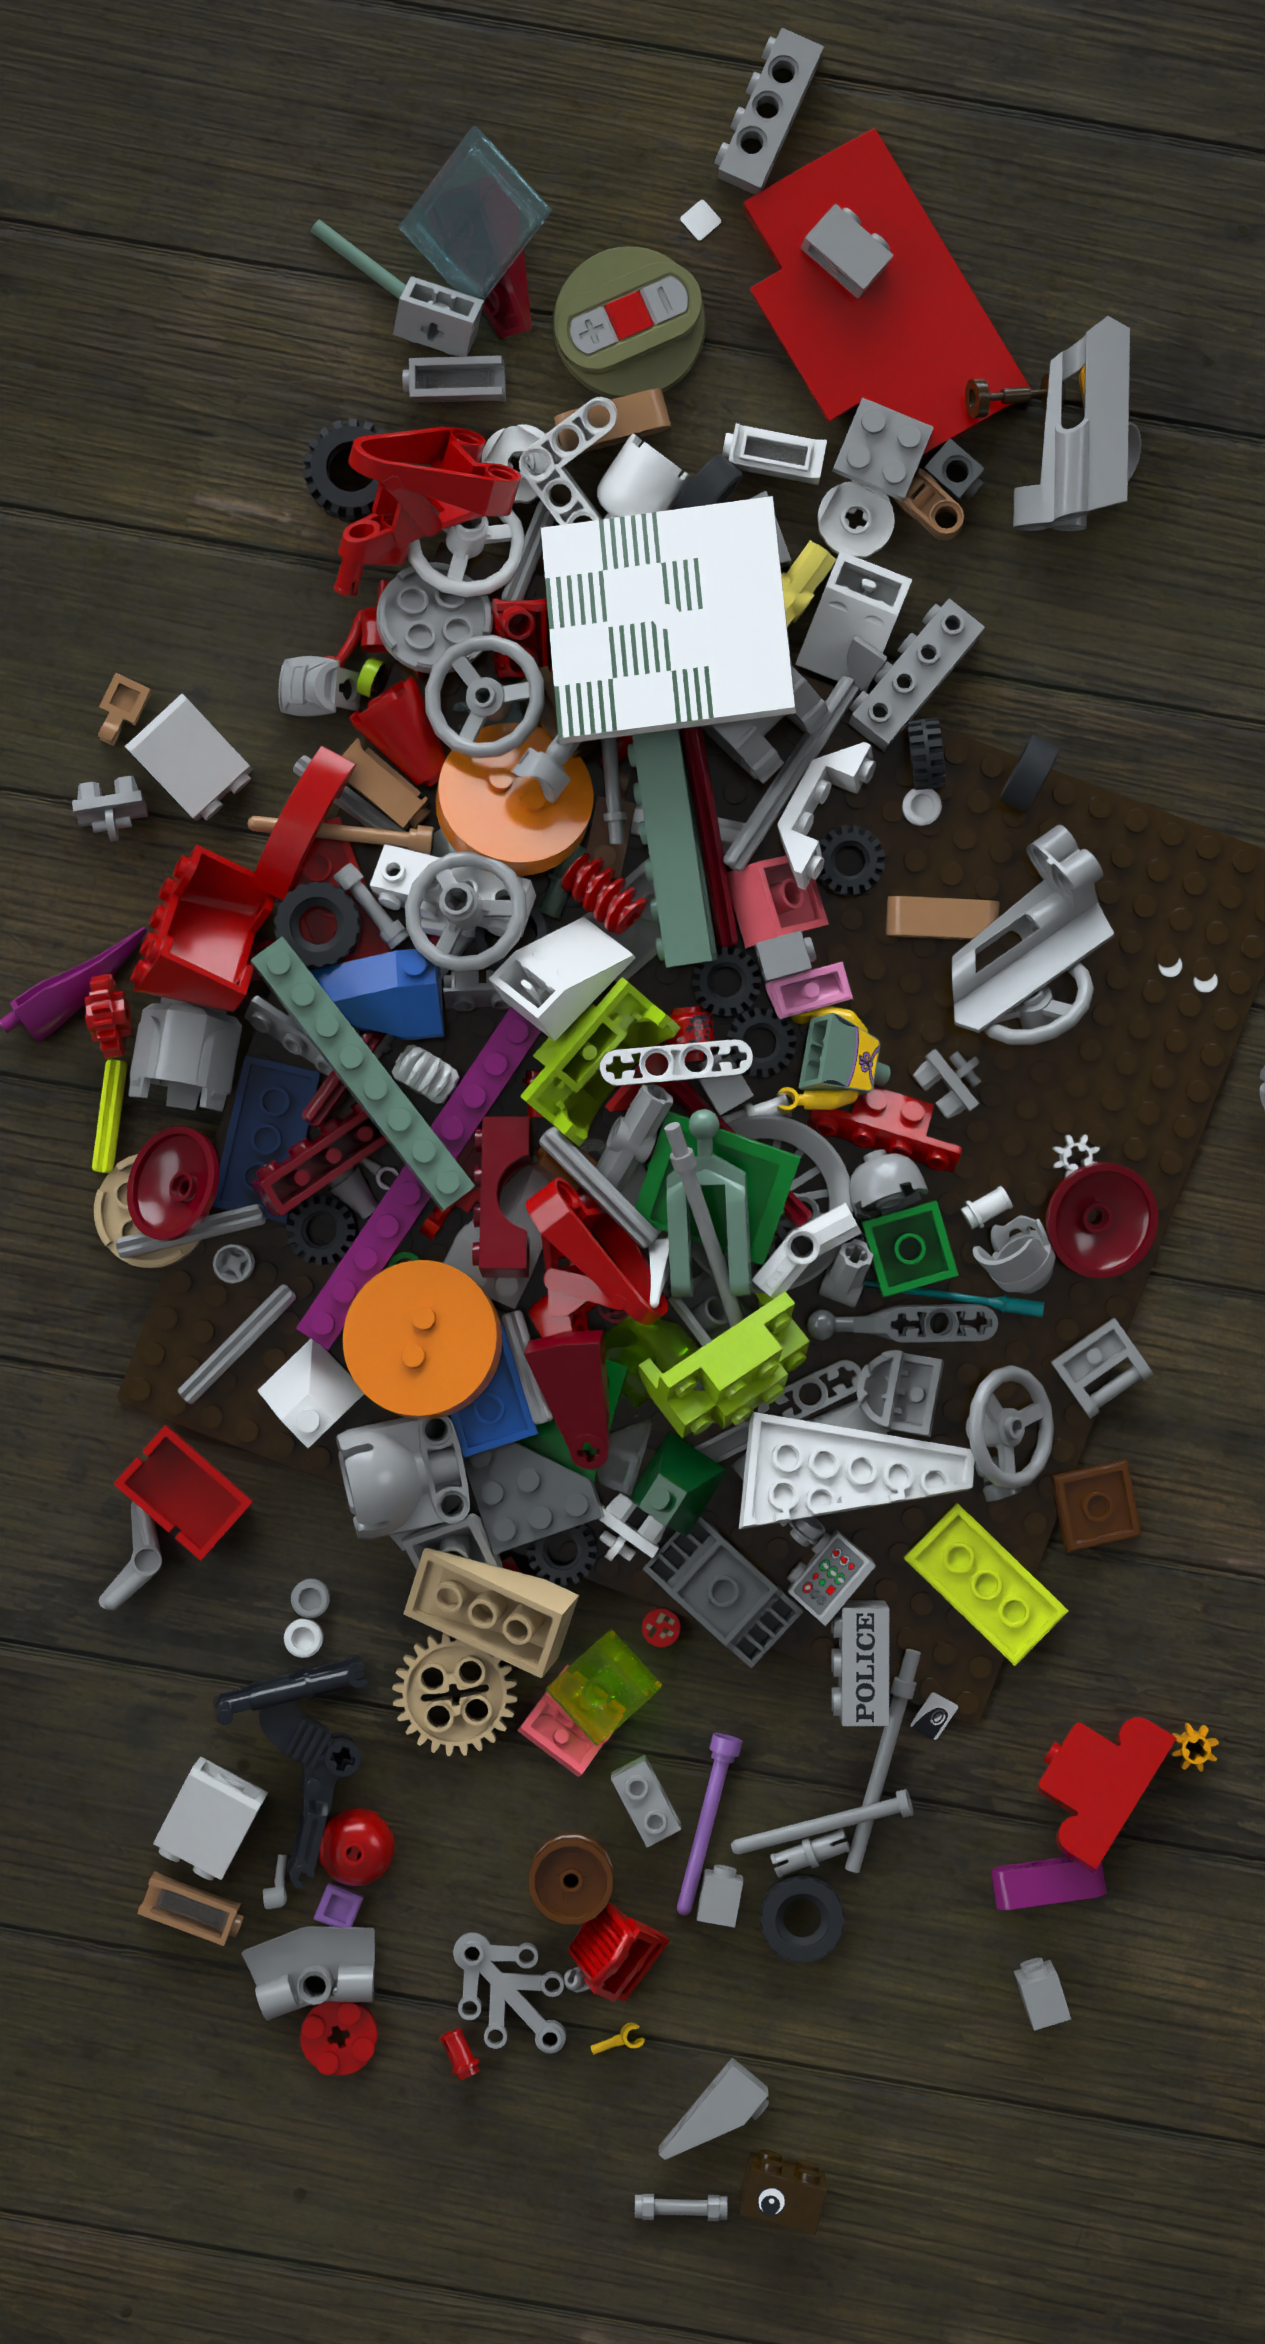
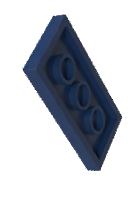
M245 1055L220 1163L218 1190L212 1207L234 1210L260 1204L265 1211L266 1219L288 1223L290 1211L282 1216H271L250 1183L259 1178L256 1174L257 1170L272 1160H276L279 1164L290 1156L287 1151L290 1147L307 1138L310 1125L303 1120L301 1115L318 1091L321 1072Z

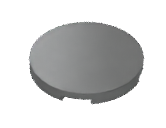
M429 562L433 569L447 577L450 568L449 564ZM410 566L397 573V576L391 580L382 592L376 613L377 630L383 645L396 660L413 670L430 674L434 664L451 646L469 637L491 634L493 625L492 606L488 595L462 597L443 593L422 580L413 566ZM464 574L462 581L469 582L474 580ZM483 651L473 652L466 656V658L472 663ZM452 667L448 673L456 670Z

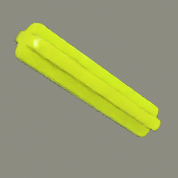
M109 1059L105 1064L92 1169L96 1172L111 1173L114 1169L127 1072V1063L121 1060Z

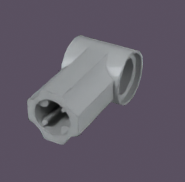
M857 1239L849 1243H842L834 1263L827 1267L818 1295L855 1308L866 1280L865 1275L874 1255L869 1251L867 1243Z

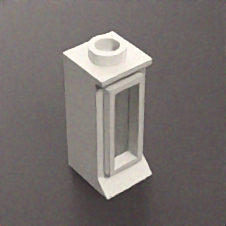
M736 423L734 434L726 433L722 455L729 457V462L742 471L818 485L827 440H815L742 426Z

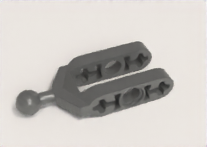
M974 1303L894 1305L870 1315L835 1317L828 1310H817L810 1315L807 1321V1329L810 1335L822 1341L830 1339L838 1332L870 1333L902 1343L984 1341L994 1336L998 1328V1319L994 1311L986 1306ZM917 1312H921L920 1318H918ZM940 1312L945 1313L948 1319L945 1330L939 1333L932 1332L930 1329V1319L932 1316ZM977 1312L979 1316L986 1318V1324L979 1325L978 1332L976 1328L970 1325H959L958 1317L963 1320L976 1319ZM898 1314H901L906 1320L919 1321L922 1333L918 1334L919 1328H915V1326H903L902 1333H898L897 1329L891 1327V1321H896Z

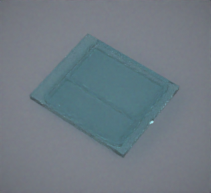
M473 126L399 225V229L455 291L485 300L553 210L477 126Z

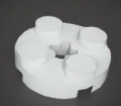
M526 424L503 428L495 432L487 441L481 456L482 463H496L513 468V465L509 462L512 457L520 458L524 451L544 436L545 433L536 427ZM534 452L528 456L527 465L530 466L529 469L531 471L542 473L548 468V460L542 453ZM520 471L521 479L514 503L530 504L538 499L539 496Z
M853 480L831 488L824 496L817 516L819 535L833 552L839 555V552L842 551L862 559L870 557L885 546L895 524L893 507L887 494ZM857 509L864 512L862 519L867 524L864 527L857 526L856 529L850 528V521L845 518L847 512L854 514Z

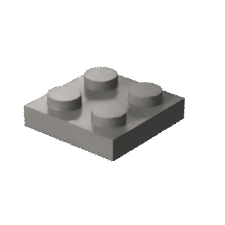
M862 397L832 472L904 501L934 427Z

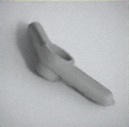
M133 1501L131 1503L133 1538L131 1560L99 1598V1605L110 1611L116 1610L149 1581L162 1566V1555L155 1520Z

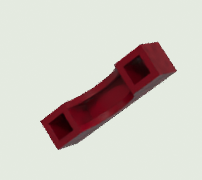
M483 1117L482 1129H476L475 1149L476 1152H482L481 1167H475L474 1170L475 1190H481L480 1204H474L473 1224L474 1228H480L479 1242H473L472 1263L473 1266H479L483 1278H529L530 1238L528 1232L511 1223L503 1215L500 1208V1197L508 1179L520 1169L532 1164L533 1126L530 1117Z

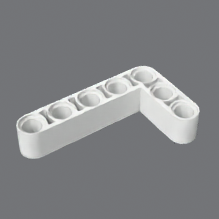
M596 397L588 401L529 446L520 457L519 469L559 525L573 524L574 520L582 515L590 517L593 521L603 519L564 465L608 433L615 425L618 418L617 408L610 399L605 397ZM595 405L605 406L610 413L609 423L604 426L594 425L589 419L591 407ZM572 429L578 434L579 444L575 449L567 450L560 446L558 435L561 430ZM539 452L547 458L548 468L545 472L535 473L529 469L527 459L530 454ZM556 484L566 485L572 495L570 502L566 504L554 502L551 497V488Z

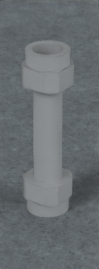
M352 863L347 864L333 878L344 892L350 891L382 931L379 934L380 938L392 950L403 942L409 934L399 920L394 922L361 882L364 876Z
M654 2194L635 2195V2218L654 2220V2215L708 2216V2221L727 2220V2196L708 2195V2200L654 2199Z

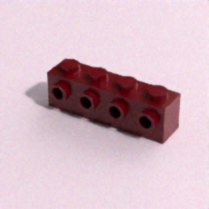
M357 1101L350 1106L353 1110L351 1114L342 1120L339 1116H336L319 1128L322 1134L311 1142L307 1138L302 1139L287 1150L290 1156L279 1164L276 1160H272L256 1171L259 1178L250 1184L271 1216L284 1215L388 1142Z

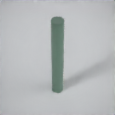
M320 219L313 225L311 233L400 299L406 287L403 282Z

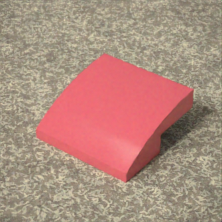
M566 1665L517 1731L579 1777L602 1745L608 1741L628 1710L569 1665Z

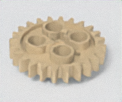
M445 1633L442 1634V1642L439 1643L432 1635H429L427 1637L429 1646L427 1649L421 1644L416 1643L414 1649L418 1656L416 1658L407 1654L404 1656L403 1660L410 1668H398L396 1674L404 1679V1682L394 1684L392 1689L403 1693V1696L395 1699L393 1706L405 1708V1711L397 1719L398 1721L410 1720L411 1724L407 1728L406 1734L408 1735L418 1730L421 1734L417 1744L420 1746L427 1739L431 1740V1752L433 1753L436 1752L440 1744L445 1745L447 1756H451L454 1746L460 1747L463 1756L467 1755L468 1744L473 1743L478 1751H481L483 1748V1737L494 1743L496 1736L493 1729L496 1728L501 1731L507 1729L501 1717H513L514 1711L506 1706V1703L517 1702L518 1696L507 1692V1689L517 1685V1680L505 1678V1675L512 1670V1664L500 1666L499 1662L501 1659L458 1639L451 1640L450 1636ZM474 1661L481 1667L482 1674L478 1679L468 1680L462 1676L460 1666L464 1662ZM430 1667L439 1669L443 1674L444 1681L438 1686L427 1685L422 1677L425 1669ZM451 1684H456L458 1690L484 1684L489 1686L488 1691L461 1694L459 1702H454L452 1696H443L430 1701H423L421 1699V1696L424 1694L446 1693L449 1691ZM480 1699L487 1704L488 1713L484 1717L474 1718L468 1713L467 1704L471 1700ZM436 1705L443 1706L449 1711L450 1719L444 1724H436L430 1719L429 1710Z

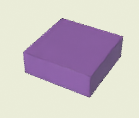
M329 1881L314 1920L331 1927H352L364 1895Z

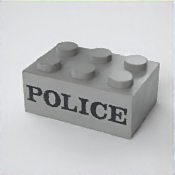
M847 1600L831 1619L833 1638H839V1649L831 1650L833 1677H839V1687L831 1688V1710L833 1711V1716H839L842 1726H889V1607L885 1600Z

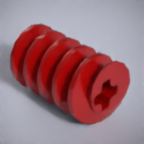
M583 854L565 872L561 880V887L565 892H572V897L576 902H583V908L587 912H594L593 916L598 922H605L604 927L607 931L616 932V934L625 932L639 919L647 906V899L645 897L640 898L634 903L633 899L637 893L634 887L629 888L623 893L622 889L626 884V880L623 877L618 878L612 883L611 880L614 877L615 870L611 867L601 873L600 870L604 865V860L600 857L590 863V854Z

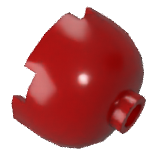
M362 1807L345 1809L332 1817L325 1825L319 1850L320 1861L327 1874L337 1882L349 1886L368 1885L381 1878L391 1866L396 1849L394 1833L389 1828L387 1822L375 1811Z

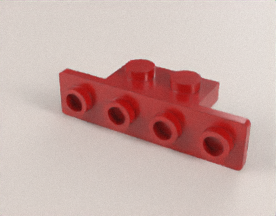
M873 1086L870 1093L858 1095L851 1113L839 1109L812 1110L807 1122L808 1127L823 1136H835L851 1141L862 1148L884 1149L890 1154H901L938 1171L954 1172L962 1152V1147L926 1136L934 1104Z

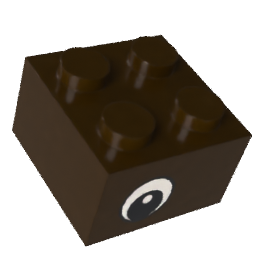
M762 2149L759 2154L750 2152L738 2195L740 2215L816 2235L827 2194L825 2172L819 2170L820 2166L808 2160L798 2159L797 2163L782 2160V2155L770 2150Z

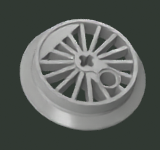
M775 1115L747 1116L727 1123L737 1135L755 1141L760 1138L774 1139L773 1147L780 1149L782 1141L798 1148L794 1153L795 1155L802 1157L805 1153L814 1162L816 1167L793 1180L790 1188L791 1191L819 1173L823 1176L827 1189L801 1194L794 1193L800 1201L807 1202L811 1206L813 1216L808 1222L824 1214L819 1213V1207L813 1200L828 1197V1212L846 1202L853 1215L849 1195L850 1178L846 1167L832 1145L815 1130L796 1120ZM784 1214L781 1215L776 1228L782 1241H784L787 1235L783 1226L789 1228L796 1227ZM803 1236V1237H805L807 1240H809L810 1242L813 1243V1241H812L809 1237ZM691 1241L692 1257L704 1271L714 1278L703 1244ZM774 1242L768 1252L769 1258L776 1250ZM792 1242L791 1250L794 1253L800 1255V1253L798 1252V1250ZM842 1244L817 1256L814 1261L807 1265L788 1290L801 1286L822 1273L835 1259ZM725 1252L723 1256L729 1271L728 1253ZM751 1262V1277H752V1278H753V1277L756 1275V1273L760 1270V1269H754V1268H753V1267H754V1262ZM752 1281V1293H765Z

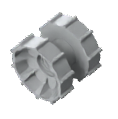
M792 665L796 713L702 726L706 733L733 761L739 764L754 779L760 780L763 784L784 764L777 751L764 737L784 716L810 735H813L832 716V713L826 706V702L821 699L807 680Z

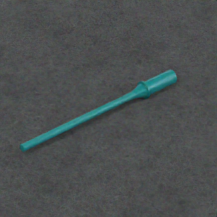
M865 1280L863 1287L879 1289L877 1281ZM919 1287L900 1292L987 1305L1002 1311V1314L1008 1312L1035 1317L1043 1316L1044 1302L1006 1297L1005 1294L1002 1297L986 1298Z

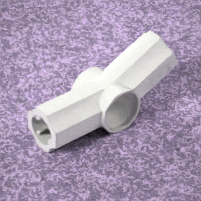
M846 1202L799 1228H792L785 1236L784 1241L752 1278V1281L770 1297L775 1299L789 1289L807 1265L814 1261L817 1256L861 1234L862 1232ZM797 1236H807L813 1241V1247L810 1252L805 1255H798L791 1250V1243Z

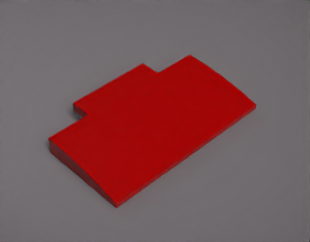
M875 128L816 159L743 202V211L779 269L778 272L751 287L749 292L828 424L859 406L863 397L934 427L921 457L922 460L942 448L949 438L951 440L957 439L1015 404H1002L1001 400L990 401V409L986 417L971 418L965 404V389L968 380L985 379L990 393H1000L1002 388H1030ZM835 203L842 210L843 208H848L853 211L861 220L860 226L871 235L875 233L881 236L889 244V251L894 255L887 268L859 299L800 248L808 233Z

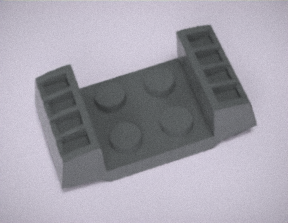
M701 1515L687 1536L676 1531L643 1568L673 1599L750 1668L760 1660L804 1612L796 1601L782 1588L771 1582Z

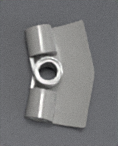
M308 1926L242 1951V1956L256 1984L255 1992L260 2009L267 2021L310 2004H321L324 2001L373 2002L375 1981L374 1928ZM313 1975L320 1976L324 1980L326 1988L321 1992H313L306 1986V1978Z

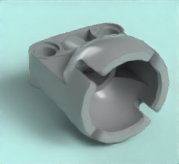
M448 1416L439 1418L443 1420L445 1429L443 1434L437 1438H429L425 1434V1426L431 1419H412L407 1417L348 1429L336 1437L343 1482L350 1511L355 1514L353 1522L358 1539L372 1540L446 1522L449 1524L463 1521L468 1515L470 1500L466 1472L457 1434ZM450 1494L459 1496L460 1506L456 1512L451 1514L442 1512L441 1502L445 1496Z

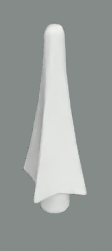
M661 1231L656 1240L648 1246L651 1274L650 1306L652 1308H656L659 1305L661 1293L670 1273L668 1232Z

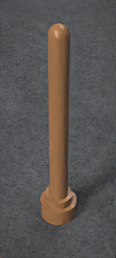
M252 816L247 824L252 831L272 833L278 818ZM323 823L315 838L408 847V850L432 856L434 827L418 825L417 829L410 828L409 832Z

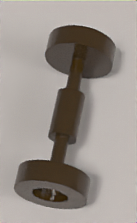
M1050 373L1043 375L1040 390H1030L1029 387L1002 388L1000 393H990L985 379H970L965 389L967 412L971 418H984L988 415L990 401L1001 400L1002 404L1029 402L1031 398L1041 397L1043 408L1046 411ZM1064 381L1062 382L1061 411L1064 408L1066 400V388Z

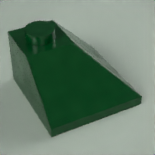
M669 1431L628 1497L639 1508L666 1527L687 1536L728 1473V1470Z

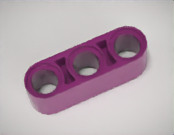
M1068 1857L1004 1865L991 1869L995 1904L998 1910H1012L1090 1899L1107 1893L1102 1861L1094 1873Z

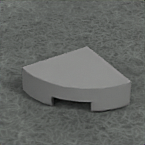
M855 635L848 650L847 666L856 685L864 691L885 663L887 657Z

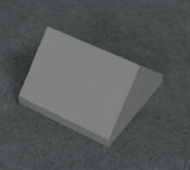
M706 1271L693 1278V1297H672V1295L668 1297V1301L702 1346H705L731 1328L715 1279ZM737 1296L745 1319L753 1311L741 1296Z
M474 1513L467 1515L463 1521L449 1524L446 1522L402 1538V1544L416 1570L425 1548L503 1568L500 1554H493L482 1518Z

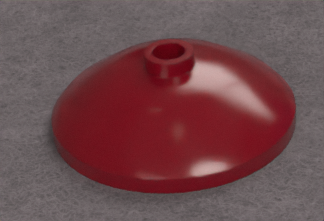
M173 1126L158 1132L140 1150L132 1165L128 1179L127 1204L132 1221L144 1235L159 1241H174L191 1233L207 1216L214 1203L219 1185V1163L216 1151L210 1140L195 1129L186 1126Z
M1108 1162L1089 1164L1069 1174L1052 1195L1046 1214V1232L1057 1258L1072 1271L1091 1278L1114 1277L1136 1266L1150 1250L1158 1229V1206L1149 1185L1133 1170ZM1092 1210H1097L1096 1220L1089 1222V1213Z

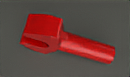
M457 1201L443 1212L436 1205L419 1232L432 1240L452 1212L451 1210Z

